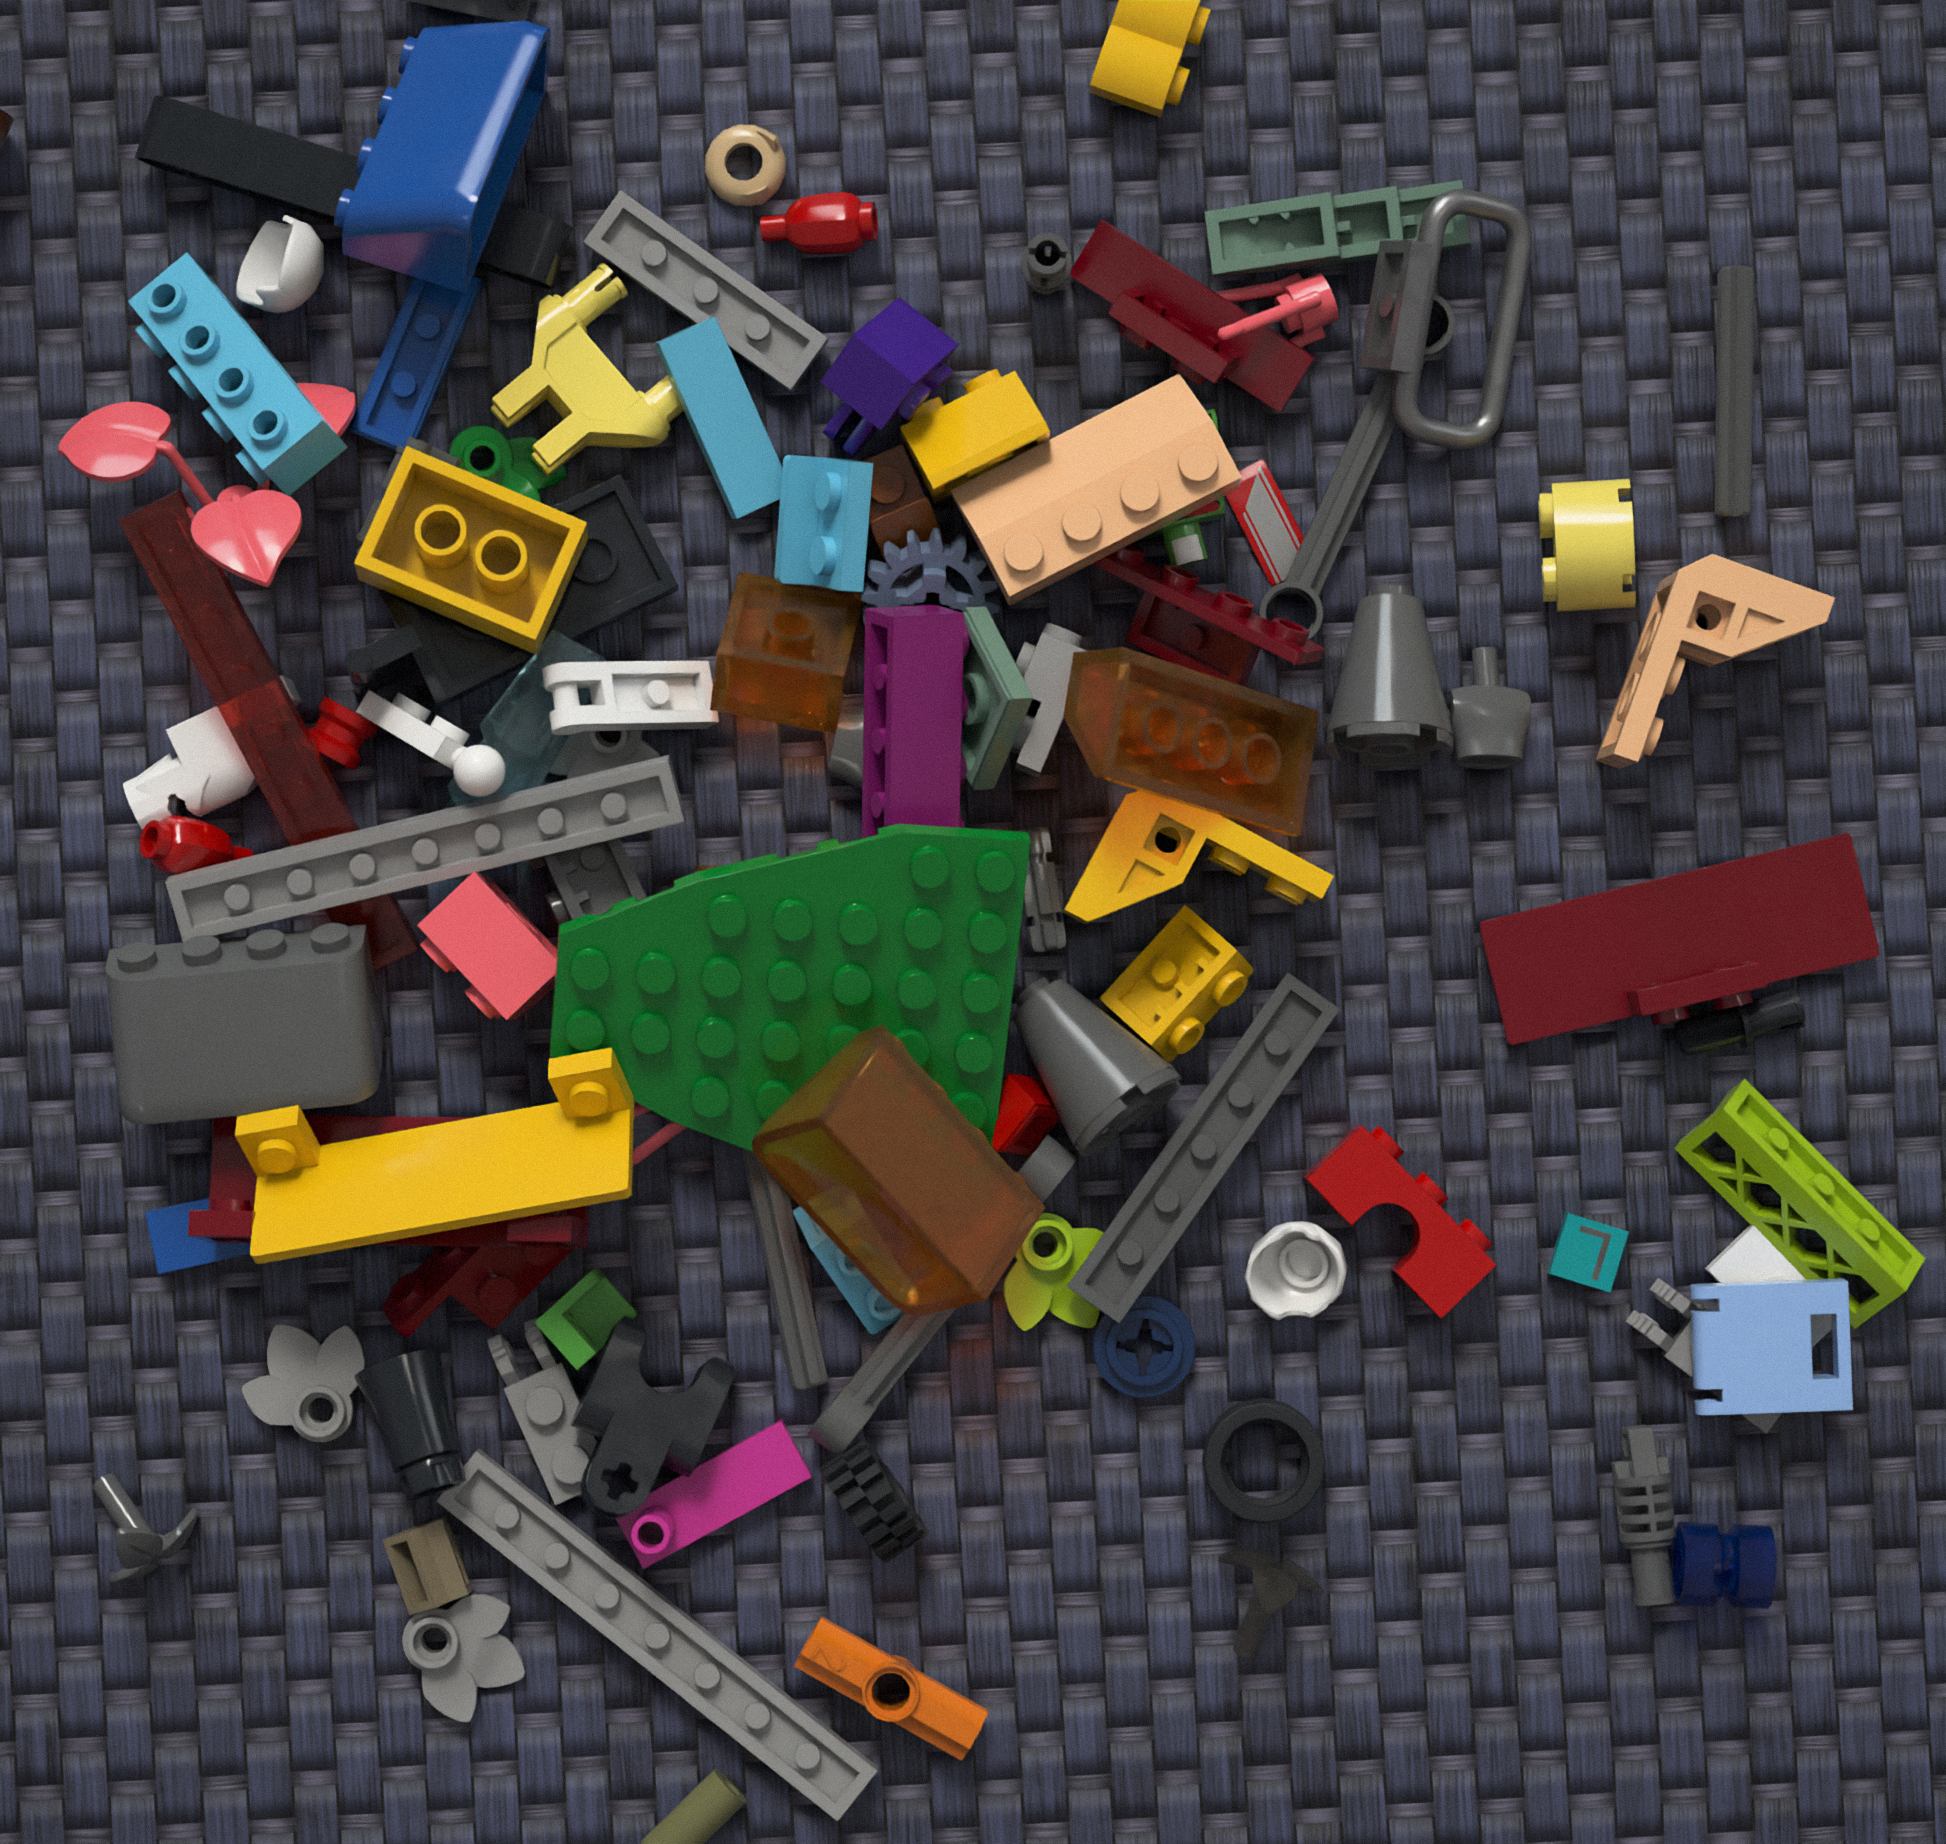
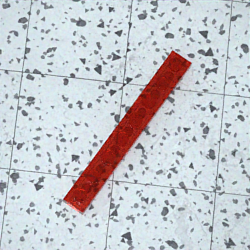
M181 488L124 515L118 521L290 845L295 846L360 830L223 568L206 557L195 545L191 534V524L195 515ZM393 892L325 909L332 923H340L346 926L366 924L374 971L417 951L420 946V942Z

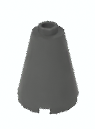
M1382 585L1374 587L1371 590L1370 596H1366L1358 602L1325 734V753L1339 761H1342V750L1359 753V765L1370 767H1408L1430 764L1431 751L1441 749L1445 759L1452 754L1454 737L1423 603L1419 598L1411 596L1410 590L1404 586Z
M1041 978L1028 986L1016 998L1015 1002L1020 1008L1014 1014L1013 1020L1073 1147L1079 1151L1084 1159L1096 1156L1121 1141L1117 1133L1133 1123L1137 1128L1140 1127L1161 1109L1179 1089L1181 1084L1178 1080L1182 1078L1175 1070V1067L1063 979L1049 983L1046 978Z

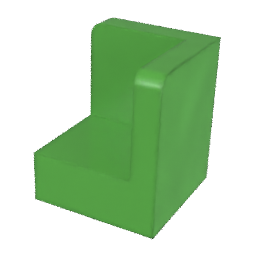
M596 1267L534 1323L575 1369L578 1370L604 1346L611 1329L624 1315L635 1319L637 1312L600 1269Z

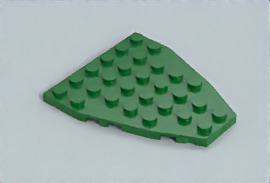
M894 824L878 828L879 835L839 844L838 838L817 843L818 849L796 855L778 859L777 853L698 871L674 880L673 888L638 901L635 895L612 904L608 911L600 915L586 914L560 924L549 1044L550 1056L557 1058L612 1047L635 1102L674 1123L860 1192L988 1199L994 1148L991 1144L999 1112L1031 844L1028 832Z

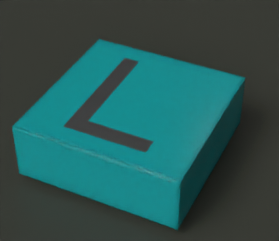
M1565 1212L1546 1273L1611 1293L1629 1232Z

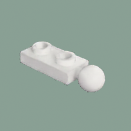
M368 690L356 711L406 743L451 768L457 785L469 795L476 797L490 795L497 791L504 781L506 774L505 763L495 749L486 745L465 747L464 744L470 734L436 715L431 725L425 723L431 711L399 692L391 703Z

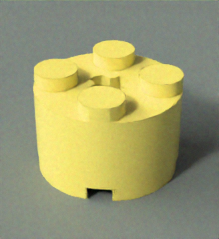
M1630 479L1551 483V493L1539 494L1540 539L1553 538L1554 556L1542 558L1543 602L1556 601L1557 612L1635 607L1636 591L1623 592V584H1632L1631 575H1635L1632 501L1619 502L1618 497L1629 495L1631 488Z

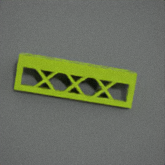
M1745 1078L1728 1091L1713 1114L1685 1135L1674 1148L1751 1226H1755L1806 1280L1841 1278V1273L1860 1275L1876 1293L1861 1304L1849 1293L1850 1324L1855 1329L1906 1292L1926 1259ZM1714 1132H1717L1735 1150L1736 1163L1717 1161L1701 1143ZM1750 1182L1770 1185L1781 1196V1209L1762 1206L1751 1195ZM1796 1227L1815 1230L1826 1241L1827 1254L1807 1251L1796 1240Z

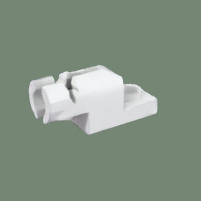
M282 675L166 729L178 757L172 759L169 753L137 777L123 783L127 800L142 831L146 824L152 820L161 821L172 815H180V799L185 801L188 811L202 817L248 795L264 778L265 772L246 733V729L253 726L256 733L260 734L292 719L288 709L301 704L302 700L291 679Z

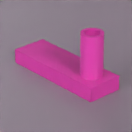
M781 1419L696 1465L689 1478L680 1474L654 1488L640 1507L624 1517L616 1518L642 1568L645 1569L808 1480L813 1474L786 1424Z

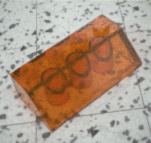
M1124 647L1073 652L1063 717L1094 777L1291 837L1301 835L1319 711Z

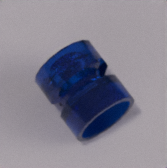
M1678 1522L1676 1526L1677 1537L1674 1538L1672 1556V1580L1676 1604L1714 1607L1720 1597H1726L1729 1604L1735 1608L1769 1609L1772 1604L1776 1581V1547L1774 1533L1770 1525L1733 1523L1727 1533H1722L1715 1523ZM1715 1563H1722L1721 1570L1714 1569Z

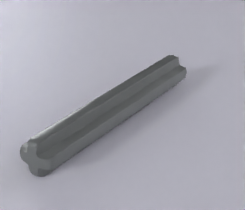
M1741 265L1722 267L1717 274L1715 514L1718 517L1733 519L1748 516L1752 505L1754 271L1751 267Z
M742 1148L744 1168L790 1385L795 1390L818 1387L826 1383L828 1377L783 1164Z

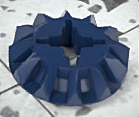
M1141 1295L1138 1296L1120 1324L1106 1314L1101 1317L1093 1339L1094 1358L1101 1375L1116 1390L1133 1397H1156L1174 1389L1188 1374L1195 1356L1194 1333L1185 1315L1174 1304L1158 1297ZM1143 1319H1148V1328L1151 1329L1152 1339L1162 1341L1163 1345H1172V1350L1162 1349L1161 1352L1151 1353L1149 1363L1145 1364V1374H1141L1140 1364L1137 1363L1135 1352L1126 1350L1125 1347H1116V1342L1136 1339L1139 1334V1328H1142Z

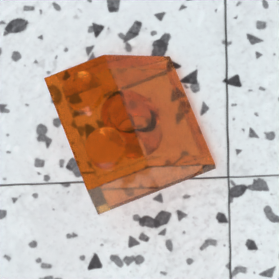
M739 571L717 651L710 710L836 734L863 601H861V595L813 585L784 584L777 582L771 577Z

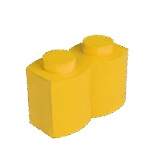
M1119 0L1090 82L1089 93L1161 118L1166 102L1178 106L1190 69L1181 67L1179 64L1187 42L1199 46L1211 9L1200 6L1202 0Z

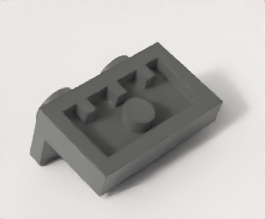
M620 838L527 860L533 872L544 867L554 891L544 896L558 928L560 924L586 914L600 915L605 913L612 904L635 895L638 901L647 898Z

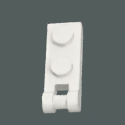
M709 661L562 662L542 669L545 690L552 692L555 710L549 713L552 733L555 735H570L583 731L707 729L719 722ZM577 688H589L592 705H580Z

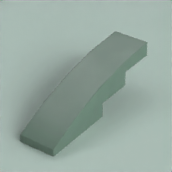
M1462 180L1401 190L1397 186L1335 196L1331 192L1205 211L1212 275L1224 276L1377 260L1381 240L1417 241L1420 224L1427 207L1436 197L1452 189H1465ZM1456 215L1447 223L1442 251L1472 247L1468 216Z

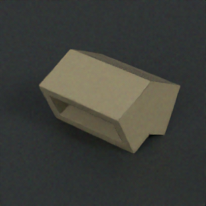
M447 1515L410 1527L383 1539L409 1615L437 1608L445 1603L469 1595L473 1590Z

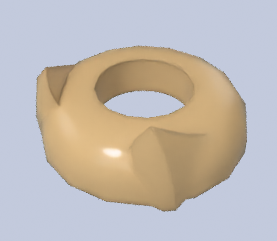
M736 125L723 130L711 142L705 155V174L711 189L722 200L735 206L762 205L780 189L786 175V157L777 135L756 125ZM741 146L753 147L762 156V167L759 173L747 181L733 178L726 168L727 158L730 153Z

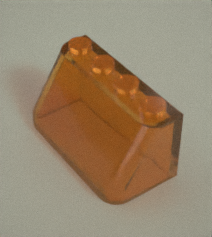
M884 1025L858 1033L765 1121L752 1140L753 1152L760 1163L881 1295L896 1308L913 1315L931 1314L987 1300L1046 1208L1028 1188L1025 1179L1008 1166L988 1143L984 1133L966 1119L947 1097L943 1087L925 1073L909 1055L902 1041L891 1034Z

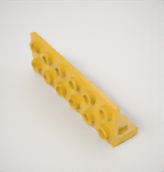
M612 1047L549 1059L548 1080L559 1101L551 1104L326 1145L319 1144L299 1105L237 1116L235 1137L257 1175L254 1212L256 1213L252 1225L250 1255L256 1264H263L629 1198L632 1195L634 1096Z

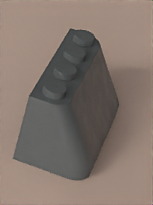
M328 923L318 926L313 930L283 933L274 929L257 931L250 936L221 939L213 936H197L184 943L152 945L147 942H135L119 949H109L105 969L117 1093L122 1115L129 1122L147 1125L240 1116L299 1105L301 1110L342 1106L361 1102L377 1091L380 1083L385 1029L366 924L346 926L340 923Z

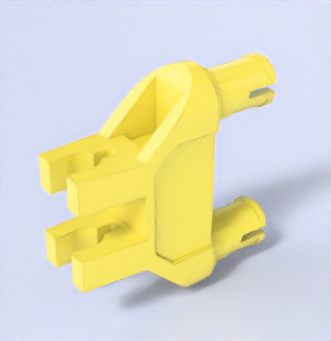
M604 263L598 265L594 272L563 297L557 294L553 297L547 295L539 302L532 365L496 394L491 401L494 404L491 407V412L507 430L546 399L564 418L562 422L532 447L535 452L531 455V458L547 477L586 446L635 448L659 445L669 437L668 431L671 430L669 422L684 411L668 375L646 393L640 390L636 392L587 335V325L619 299H623L628 295L624 284L618 276L614 280L611 279L610 276L613 274V271Z

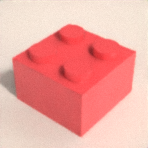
M473 872L417 925L427 936L420 944L424 951L445 972L451 970L455 973L459 970L472 983L464 992L489 1019L494 1017L499 1019L503 1016L506 1020H520L554 988L557 948L488 875Z

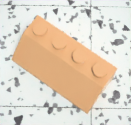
M1177 374L950 490V493L1010 606L1237 490L1242 477L1212 419L1181 375Z

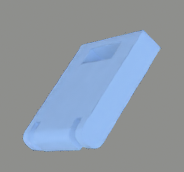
M1839 1278L1690 1285L1691 1299L1701 1301L1717 1299L1718 1310H1690L1693 1387L1700 1390L1721 1389V1398H1706L1694 1401L1696 1415L1853 1410L1849 1288L1847 1280ZM1831 1314L1834 1375L1813 1374L1811 1315Z

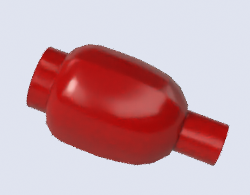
M846 192L817 194L800 198L790 206L786 215L761 217V238L763 242L788 240L797 250L807 254L830 255L851 253L860 249L865 241L878 239L877 208L875 202L862 203L857 196Z
M172 815L161 821L152 820L148 822L141 833L139 844L143 857L150 859L158 870L171 875L254 855L251 849L233 845L231 837L221 828L198 819L180 815Z

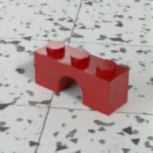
M1356 1124L1302 1177L1351 1226L1370 1208L1379 1204H1396L1408 1213L1414 1228L1413 1241L1407 1253L1390 1269L1436 1316L1442 1318L1496 1266L1486 1254L1493 1244L1467 1217L1458 1225L1441 1208L1449 1198L1423 1171L1415 1179L1412 1178L1397 1162L1405 1152L1379 1125L1369 1133L1362 1125Z

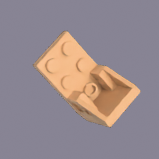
M1714 554L1685 566L1661 580L1656 589L1596 761L1621 769L1638 763L1644 754L1652 755L1664 722L1663 719L1655 717L1659 702L1664 698L1665 694L1672 695L1683 672L1684 658L1711 667L1806 632L1827 622L1835 597ZM1699 614L1706 621L1705 630L1696 623Z

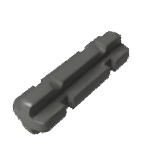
M1046 827L1018 830L1019 832H1028L1031 840L1023 902L1025 918L1031 917L1032 926L1026 927L1029 947L1032 952L1039 953L1061 949L1066 946L1067 940L1064 921L1057 922L1056 913L1062 912L1055 865L1054 862L1047 861L1046 853L1052 852L1049 831Z

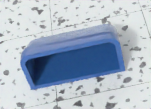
M522 20L425 27L420 32L418 39L411 36L407 38L398 66V73L403 75L397 89L388 86L380 102L377 123L381 124L376 139L366 137L360 149L356 165V174L360 175L355 190L345 188L337 205L334 225L343 228V255L464 293L467 292L547 92L550 28Z

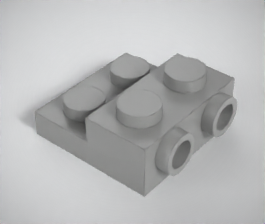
M1046 623L1037 646L1024 642L1016 661V665L1033 696L1030 707L1038 711L1036 716L1029 713L1026 714L1010 752L1019 755L1016 762V770L1038 779L1090 655L1089 651L1079 648L1082 640L1080 635L1051 623Z

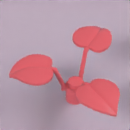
M296 383L340 437L348 427L356 411L357 402L354 392L333 385ZM142 402L111 404L83 417L61 439L57 449L59 455L66 458L72 467L82 475L102 482L114 483L130 480L147 472L156 462L157 454L168 458L203 506L196 513L191 524V534L197 548L220 567L264 587L271 585L281 560L300 533L302 513L298 503L290 496L278 491L269 490L270 479L262 485L257 483L255 491L245 485L228 487L219 494L217 501H213L174 445L163 441L171 431L172 422L169 415L159 407Z

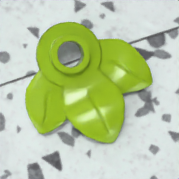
M1037 1213L1028 1219L1013 1238L1012 1248L1016 1262L1008 1272L1003 1283L1007 1310L1014 1323L1021 1330L1027 1331L1035 1326L1048 1310L1061 1320L1075 1326L1093 1328L1097 1324L1100 1310L1066 1286L1104 1232L1096 1228L1072 1229L1065 1219L1051 1213ZM1042 1232L1050 1234L1054 1240V1249L1046 1257L1038 1256L1033 1249L1034 1238Z

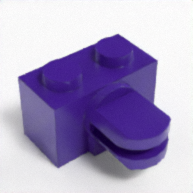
M898 297L853 334L820 381L844 401L823 430V434L832 442L835 441L848 428L857 415L861 414L863 416L862 420L842 448L853 458L864 448L878 429L882 430L893 419L899 418L900 415L909 420L926 398L931 400L939 392L953 373V370L945 363L959 344L902 298Z

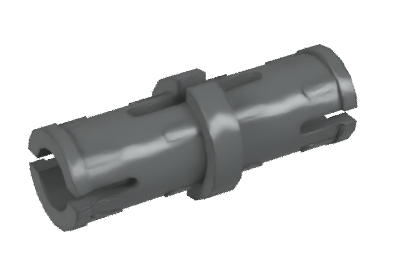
M1050 232L1035 236L1024 250L1021 259V270L1027 284L1033 291L1042 295L1058 291L1069 278L1072 269L1071 254L1065 241L1059 235ZM1046 246L1051 247V251H1050V250H1045V247H1046ZM1041 262H1049V263H1052L1053 265H1052V266H1044V265H1041L1040 263H1041ZM1042 278H1048V281L1044 282Z

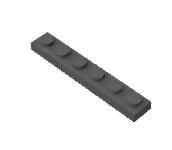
M1287 972L1066 1286L1120 1324L1340 1008Z

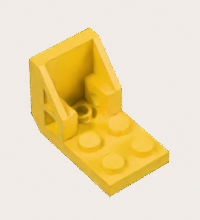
M1159 784L1125 795L1068 900L1063 913L1086 924L1175 888L1183 883L1203 844L1212 848L1207 858L1208 860L1238 876L1245 875L1248 868L1268 878L1263 889L1295 906H1298V904L1302 905L1305 898L1311 902L1322 899L1334 876L1169 787ZM1157 832H1161L1177 841L1174 852L1164 853L1157 848L1155 844Z

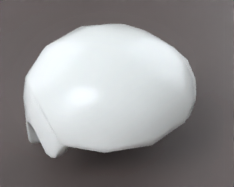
M284 215L282 220L289 224L270 220L261 227L241 265L236 283V294L239 300L272 313H284L301 306L313 295L324 273L323 243L311 225Z
M1303 1221L1287 1222L1276 1225L1255 1243L1248 1261L1245 1281L1251 1300L1269 1317L1276 1320H1281L1287 1316H1306L1312 1318L1324 1311L1342 1293L1348 1266L1341 1244L1320 1226Z

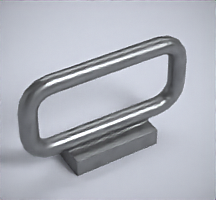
M1452 189L1436 197L1427 207L1420 224L1417 241H1380L1359 368L1395 373L1392 388V411L1396 422L1408 437L1424 444L1455 450L1474 449L1489 441L1498 430L1504 414L1532 250V231L1523 211L1516 203L1503 197L1469 189ZM1456 215H1466L1497 222L1504 228L1507 236V246L1479 410L1472 422L1463 425L1424 417L1417 405V394L1444 233L1447 223Z

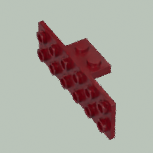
M1847 833L1484 920L1479 924V932L1507 1043L1511 1045L1631 1016L1650 1015L1653 1026L1691 1017L1688 1005L1712 999L1715 1011L1753 1002L1751 990L1768 986V983L1875 958L1880 952L1852 837Z

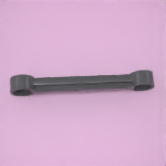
M1435 293L1432 308L1438 312L1442 319L1443 333L1438 342L1425 347L1422 369L1427 359L1438 355L1452 338L1455 329V317L1452 308L1445 299ZM1379 372L1285 581L1272 587L1263 597L1258 607L1257 615L1266 619L1267 604H1270L1275 596L1285 591L1299 593L1300 596L1307 600L1312 610V622L1308 629L1310 632L1308 640L1317 633L1322 624L1323 606L1319 596L1397 427L1392 411V388L1395 373Z
M1047 1134L1039 1146L1028 1156L1006 1187L850 1381L819 1416L807 1434L835 1457L846 1449L873 1415L880 1403L1015 1235L1061 1182L1078 1159L1050 1135Z

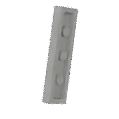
M621 190L583 241L587 248L694 324L716 316L730 350L791 393L829 342L825 335Z

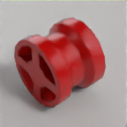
M324 696L318 706L320 718L315 727L305 730L300 741L355 771L361 761L359 750L365 740L373 738L380 726Z

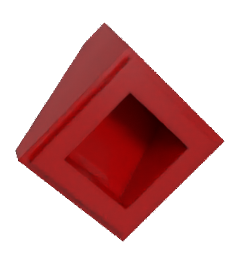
M1008 1073L1005 1077L1000 1096L998 1120L995 1123L991 1144L997 1152L1029 1156L1059 1121L1060 1117L1045 1085L1035 1077Z

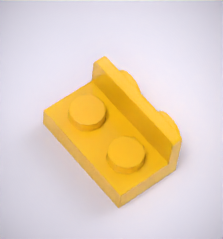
M1184 905L1099 999L1145 1040L1167 1062H1171L1178 1054L1188 1052L1199 1042L1204 1033V1026L1221 1007L1231 1005L1242 995L1254 968L1238 950L1189 907Z

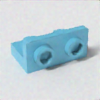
M786 455L784 457L774 579L777 582L815 585L838 591L863 592L874 463L842 458Z

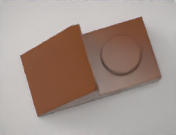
M903 444L862 461L874 463L868 527L884 563L887 561L884 556L883 544L887 541L892 542L901 550L907 546V531L914 530L920 542H927L933 528H940L928 497H925ZM942 534V542L946 544ZM913 567L905 570L903 573H907Z

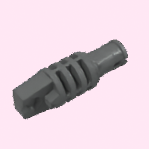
M1643 1424L1620 1427L1622 1461L1611 1462L1619 1541L1623 1542V1548L1630 1549L1635 1591L1634 1605L1653 1606L1673 1603L1676 1600L1675 1594L1673 1595L1668 1545L1674 1544V1538L1677 1535L1668 1456L1657 1457L1654 1433L1651 1426Z

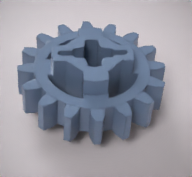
M933 528L927 542H920L914 530L907 531V546L901 550L890 541L883 544L886 563L870 559L867 564L868 577L872 581L864 582L863 592H861V601L868 603L867 606L862 608L864 624L865 608L938 605L963 613L966 607L986 606L990 614L999 613V596L992 593L993 590L998 588V583L991 570L983 571L987 562L980 549L966 555V537L962 534L955 537L949 545L942 542L940 528ZM946 565L957 570L965 579L955 578L948 571ZM913 567L907 573H903L905 570ZM927 593H938L935 595L933 603H923Z

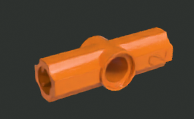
M823 1616L820 1617L794 1663V1667L865 1706L868 1712L875 1718L886 1722H893L961 1761L973 1745L989 1713V1710L920 1672L906 1658L890 1655ZM885 1673H895L901 1675L907 1681L910 1690L903 1700L897 1703H887L876 1696L873 1690L874 1682Z

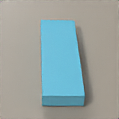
M716 316L707 318L655 342L656 350L731 518L739 519L779 500L782 481L781 463Z

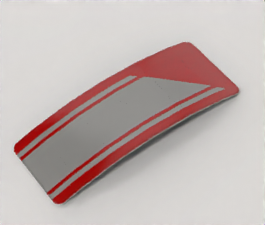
M1261 459L1239 471L1242 478L1238 489L1225 496L1252 546L1269 583L1276 585L1286 579L1304 537L1265 461Z

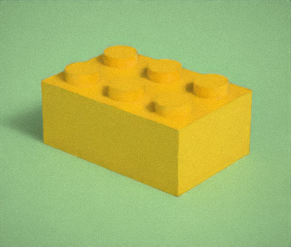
M406 446L356 557L354 566L360 581L537 655L588 540L587 522Z

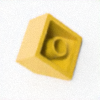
M998 369L988 371L964 385L966 395L944 405L941 397L931 399L919 407L909 419V423L900 427L901 437L934 503L950 496V490L1049 440L1050 430L1016 371L1001 377Z

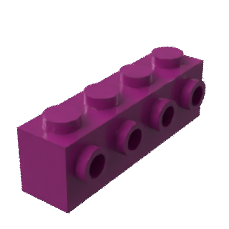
M938 605L865 608L862 838L879 835L878 828L894 824L965 828L960 815V787L966 779V761L961 752L962 723L965 721L968 712L967 696L963 689V659L966 658L969 650V634L964 624V613Z

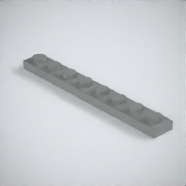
M666 755L171 875L167 878L165 884L184 943L197 936H215L473 872L484 871L685 822V812L670 756Z
M478 1449L463 1467L466 1481L451 1490L443 1492L437 1500L440 1505L832 1818L838 1821L876 1774L878 1771L877 1765L481 1449Z

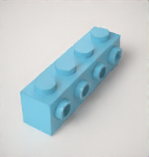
M187 252L128 300L144 321L135 329L136 332L160 359L169 352L177 364L168 372L193 401L201 394L204 396L210 406L202 412V415L226 443L234 437L239 440L244 449L235 456L259 485L271 479L287 496H290L348 448L214 281Z

